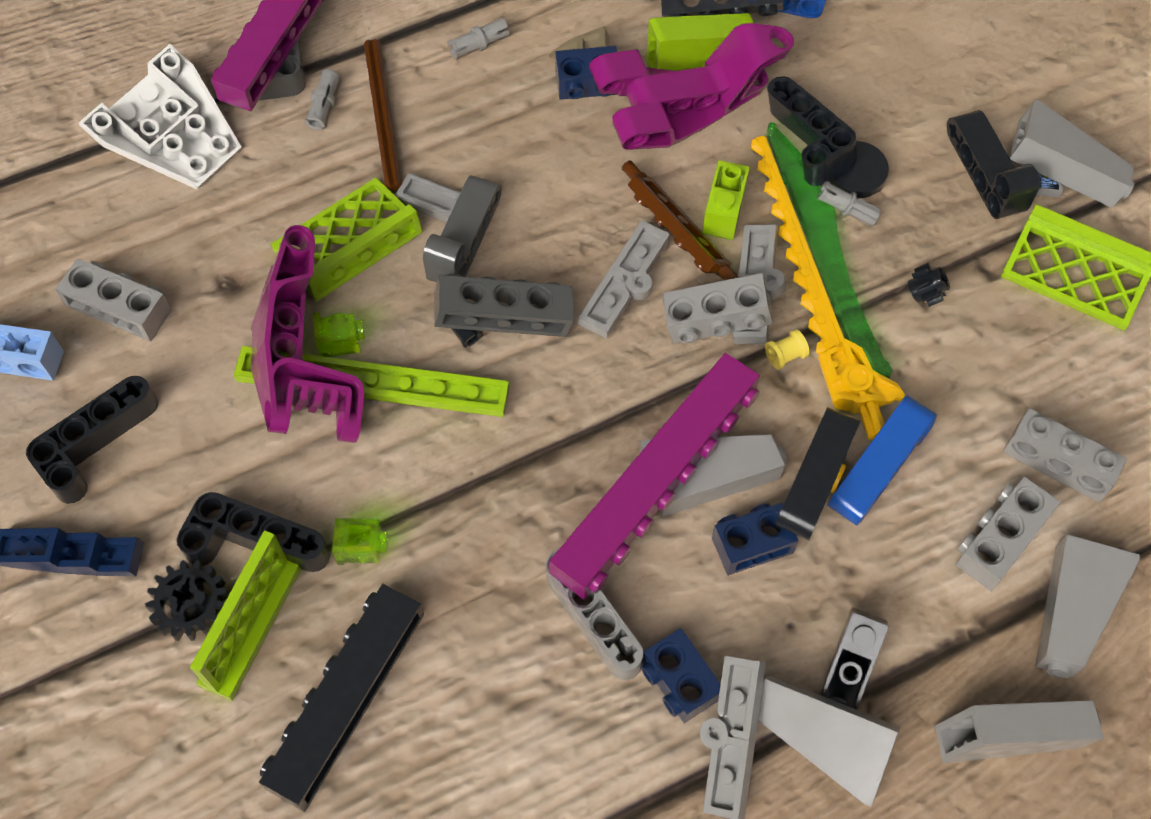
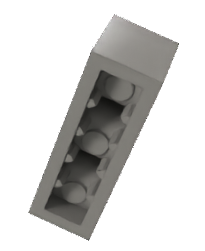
M77 258L55 289L66 307L150 342L171 312V308L165 298L166 295L161 289L150 284L148 286L139 284L125 273L117 275L95 261L88 263Z
M763 273L663 293L666 323L673 344L680 342L691 343L696 339L710 336L722 337L731 332L746 329L757 330L772 324ZM751 303H756V304L753 305V306H747V305H749V304H751ZM689 316L687 319L680 320L683 317Z
M1028 408L1016 426L1003 453L1099 503L1114 487L1127 461L1126 457Z
M1025 476L1016 487L1011 483L1008 484L997 499L1002 503L997 511L990 508L977 524L982 528V531L977 537L970 533L958 548V551L963 555L956 563V566L991 592L1061 503ZM1018 502L1027 504L1031 511L1023 509ZM998 527L1006 528L1011 533V536L1002 534ZM978 552L986 553L992 562L982 560Z

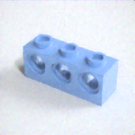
M0 324V373L54 381L64 350L52 332Z

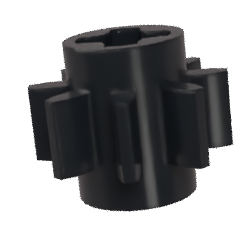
M929 263L915 268V273H912L913 279L908 281V287L914 300L918 303L927 301L929 307L944 301L945 291L950 289L949 279L945 271L941 267L932 269Z

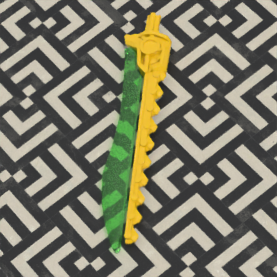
M770 122L766 135L781 172L778 170L765 136H758L752 139L750 149L763 158L759 160L757 170L770 179L768 182H765L764 192L776 199L777 202L772 204L771 213L784 223L779 227L778 236L791 244V247L786 250L785 258L798 266V270L794 271L793 281L806 290V293L801 296L800 304L814 315L812 318H809L808 329L821 337V341L817 342L816 353L819 354L818 360L834 407L837 410L850 411L851 414L859 413L867 438L873 441L885 424L879 407L892 404L894 401H902L905 393L898 383L890 379L893 370L881 353L852 287L842 254L834 207L817 200L818 193H822L820 191L822 186H811L806 183L801 153L775 127L776 124ZM785 185H786L787 188H788L789 194H790V196H791V199H792L793 204H794V206H795V209H796V211H797L798 217H799L800 222H801V224H802V227H803V229H804L805 235H806L807 240H808V242H809V245H810V247H811L812 253H813V255H814V258H815L816 263H817V265H818V268H819V270H820L821 276H822L823 281H824V283H825V286H826V288H827L828 294H829V296H830V299H831V301H832V304H833V306H834L835 312H836V314H837V317H838V319H839V322H840V324H841V327H842V329H843V332H844V335H845L846 339L843 337V334H842V332H841L840 326H839L838 321H837V319H836V316H835V314H834L833 308H832L831 303H830V301H829V298H828V296H827L826 290H825V288H824V285H823L822 280H821V278H820L819 272H818V270H817V267H816L815 262H814V260H813V257H812V255H811L810 249H809L808 244H807V242H806V239H805V237H804L803 231H802L801 226H800V224H799V221H798V219H797L796 213H795L794 208H793V206H792V203H791V201H790V198H789V195H788L787 190H786V188H785Z

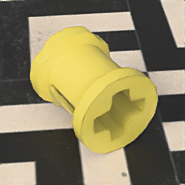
M797 329L791 331L789 336L784 339L765 343L767 358L776 370L784 368L785 363L798 357L804 359L809 356L808 343L803 334Z

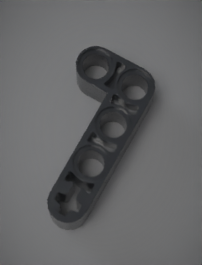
M781 76L769 82L767 90L771 114L808 145L801 154L806 183L811 186H822L824 182H830L856 163V133L850 126L793 79Z
M977 110L949 118L947 120L948 137L991 216L994 219H1000L1027 211L1040 187L1039 174L1035 167L1031 164L1018 168L1014 167L983 111Z
M127 377L33 439L26 448V456L46 485L60 501L67 504L78 502L85 496L88 485L76 466L151 416L157 409L158 400L147 380L143 377ZM113 414L111 418L103 420L107 415ZM83 434L81 438L74 440L77 435ZM53 454L48 460L43 461L46 456ZM72 478L67 485L61 486L65 480Z
M827 407L775 526L810 540L861 422L860 420Z
M215 492L205 493L196 500L176 539L177 546L192 565L196 560L200 561L203 566L211 563L225 540L254 550L264 530L275 536L281 533L286 534L284 540L279 542L287 560L298 564L302 570L308 572L320 571L326 567L330 559L329 549L323 536L318 531ZM213 510H221L218 516L207 518ZM254 522L251 528L244 531L239 530L243 523ZM204 540V544L200 548L190 550L193 543Z

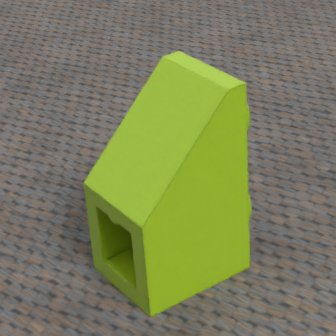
M718 160L705 211L703 234L729 240L734 239L750 166Z

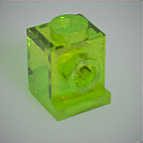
M320 312L313 313L315 343L320 356L334 357L361 353L359 340H365L363 320H356L354 313H335L330 317L322 318Z
M335 518L332 554L337 565H344L345 563H379L380 553H387L388 532H382L379 519ZM368 542L369 546H358V544Z

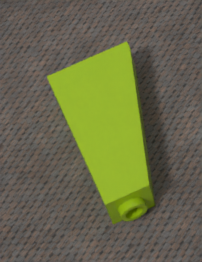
M749 13L651 18L648 22L646 62L650 68L672 71L704 67L705 61L735 27L754 22Z

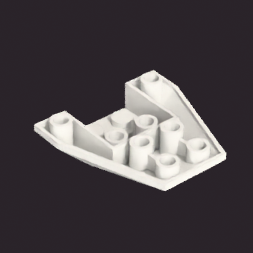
M171 44L148 62V75L113 106L107 108L101 103L79 122V126L103 147L197 190L242 148L194 65Z

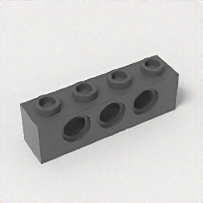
M459 274L439 275L434 291V327L567 337L574 322L572 286L561 285L556 282L544 284L532 283L522 279L508 281L496 280L492 277L473 278L462 277ZM466 299H471V300L475 301L476 303H471V302L467 301ZM532 304L538 305V306H540L541 308H537V307L533 306Z

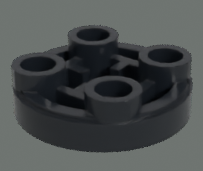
M856 141V163L831 180L830 184L848 193L855 192L857 198H866L883 189L888 176L889 165L886 157L877 147L867 142Z

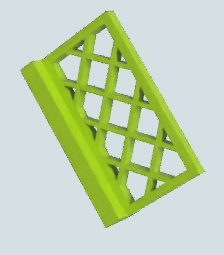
M375 177L302 223V226L307 227L312 232L319 226H328L326 235H314L315 244H323L321 253L314 252V261L319 262L314 265L313 275L307 286L309 294L317 302L423 233L417 211L410 204L405 206ZM376 190L381 194L379 201H364L366 196ZM344 210H355L353 218H338V216ZM362 210H377L375 218H360ZM384 210H397L390 217L382 218ZM336 227H350L348 235H334ZM357 227H372L362 235H356ZM283 236L270 244L276 254ZM331 244H346L334 253H329Z
M1036 204L1000 277L1125 331L1151 277V252ZM1029 232L1043 237L1046 246L1031 250L1026 239ZM1021 248H1023L1025 253L1019 254ZM1070 248L1074 251L1077 259L1062 264L1056 249ZM1049 252L1055 266L1040 271L1034 256ZM1028 259L1034 273L1023 276L1011 271L1015 262ZM1094 260L1103 262L1108 273L1093 277L1087 263ZM1080 265L1087 280L1071 284L1065 269ZM1058 272L1064 287L1058 289L1048 287L1043 276ZM1128 273L1140 278V281L1136 288L1125 291L1118 276ZM1111 278L1118 293L1103 298L1096 283ZM1089 285L1096 300L1085 303L1078 299L1074 290ZM1133 295V297H1132V299H1131V301H1130L1129 298H1128V296ZM1121 299L1126 310L1123 319L1111 314L1106 303Z
M264 530L190 665V669L198 677L196 684L200 688L231 701L236 696L301 572L298 564L287 560L275 535Z

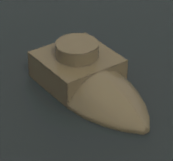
M605 26L566 41L553 50L549 57L555 59V51L609 46V35Z

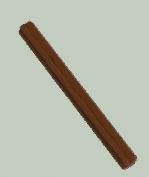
M377 39L366 40L364 48L384 183L391 192L398 191L402 180L381 45Z

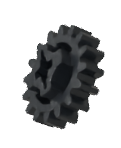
M182 560L179 565L180 569L175 571L168 565L166 567L168 575L165 578L159 575L154 577L159 585L157 588H148L147 593L154 600L145 603V607L149 612H152L149 616L150 621L155 626L159 625L158 630L164 636L171 632V636L176 641H180L183 634L186 633L191 641H195L197 631L201 630L207 636L209 632L208 625L216 620L218 612H220L224 605L222 601L228 598L229 593L226 588H222L226 584L221 575L216 576L217 572L211 565L204 570L202 563L196 560L192 568H189L185 560ZM203 582L209 585L211 596L203 592ZM165 605H168L170 608H172V619L167 617L165 612Z

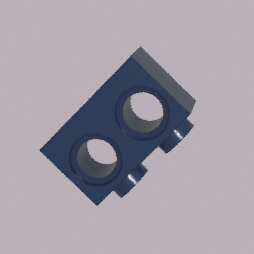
M616 46L555 51V71L559 100L618 95L601 94L589 69L590 62L596 57L617 52Z
M782 502L772 506L769 503L758 505L749 514L737 517L736 514L725 516L714 525L711 538L727 576L794 553L799 542L797 536L775 526L783 507ZM771 526L777 530L778 534L768 535L763 532L761 527ZM738 537L744 541L745 545L741 547L733 546L729 543L728 538Z
M682 628L643 652L642 663L644 665L641 666V670L652 686L655 684L659 686L665 695L662 697V701L673 717L679 716L685 724L718 702L721 684ZM663 656H672L678 661L679 665L674 669H666L660 664L659 659ZM692 686L699 691L700 698L694 701L687 700L681 695L680 690L683 687Z

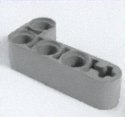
M558 548L548 556L546 561V580L549 587L609 671L620 680L635 678L641 670L643 661V649L601 590L596 594L591 591L588 596L593 601L586 606H581L573 600L578 595L549 574V560L560 549ZM600 623H607L613 627L614 631L609 635H600L594 628ZM620 652L626 658L632 656V663L629 664L626 660L619 662Z

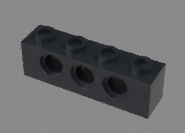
M661 0L662 17L759 12L760 16H772L778 14L777 10H783V0H728L724 4H718L714 0H700L694 7L686 6L684 0Z

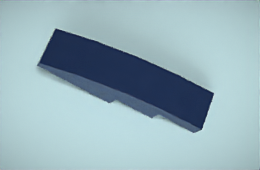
M60 528L0 529V566L63 574L136 577L145 542L137 537L106 538L98 532L66 533Z

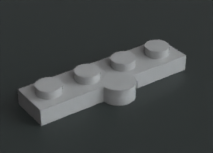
M641 220L579 315L578 325L607 339L631 300H643L651 294L652 279L648 273L669 242L670 233Z
M744 225L739 277L763 273L771 312L772 298L780 296L786 289L784 274L780 270L775 269L778 237L777 225ZM751 303V304H749V305H747V306H753V305H755L756 303ZM769 325L757 330L746 329L733 332L734 344L767 343Z
M730 656L724 657L717 707L719 718L705 720L700 729L702 743L711 749L703 813L729 819H745L766 662Z

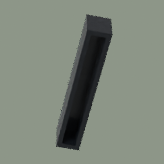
M383 583L377 593L372 592L366 599L363 606L364 614L357 624L353 623L350 625L344 635L343 643L345 644L337 656L333 655L328 660L323 670L324 678L317 689L313 687L308 692L302 704L303 712L296 722L291 721L281 737L283 744L275 756L270 755L266 759L260 770V776L262 777L259 783L265 790L303 812L309 807L424 616L421 603Z

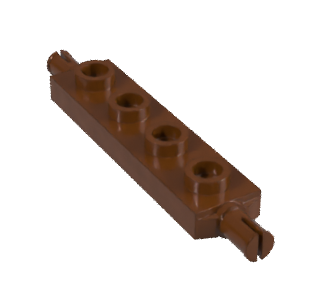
M632 160L625 162L621 169L631 179L628 186L635 193V200L653 212L656 223L662 228L668 229L675 238L673 240L676 245L684 251H688L695 258L694 264L702 272L707 274L715 273L723 280L739 278L730 268L731 263L651 177L641 172Z

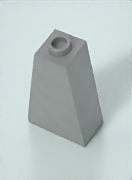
M1034 99L1020 118L1010 160L1023 166L1031 164L1038 173L1111 208L1121 198L1126 199L1134 187V181H1132L1134 167L1037 99Z
M772 435L718 437L716 439L718 445L714 452L707 459L701 457L695 465L697 470L694 476L686 485L682 483L678 485L674 490L676 496L665 511L660 510L662 516L664 517L781 479L784 467L787 464L781 445L776 446ZM652 439L640 441L639 454Z
M1068 534L1060 541L1055 548L1035 667L1045 669L1049 675L1057 678L1073 677L1085 667L1139 562V554Z
M769 675L765 677L758 721L862 803L872 807L900 727Z
M1094 700L973 705L935 725L943 763L1078 749L1104 739L1101 721L1097 715Z

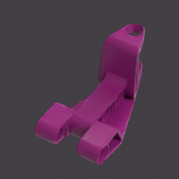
M745 23L738 25L730 32L705 61L704 67L680 71L646 67L639 50L635 49L600 55L590 62L589 69L601 94H618L619 96H627L631 106L617 111L612 116V123L623 149L669 148L705 129L758 96L768 83V75L764 68L785 58L794 45V38L787 29L782 27ZM776 38L784 44V48L775 46L771 39ZM756 79L758 80L759 85H753Z
M293 225L284 233L275 262L271 266L251 326V371L267 431L286 434L290 424L292 406L295 411H301L303 407H307L310 413H316L317 409H321L323 414L330 415L332 411H336L337 440L356 443L361 429L364 387L361 381L354 375L306 362L302 358L305 295L314 270L315 237L307 227ZM277 351H283L287 353L289 357H283L279 355Z

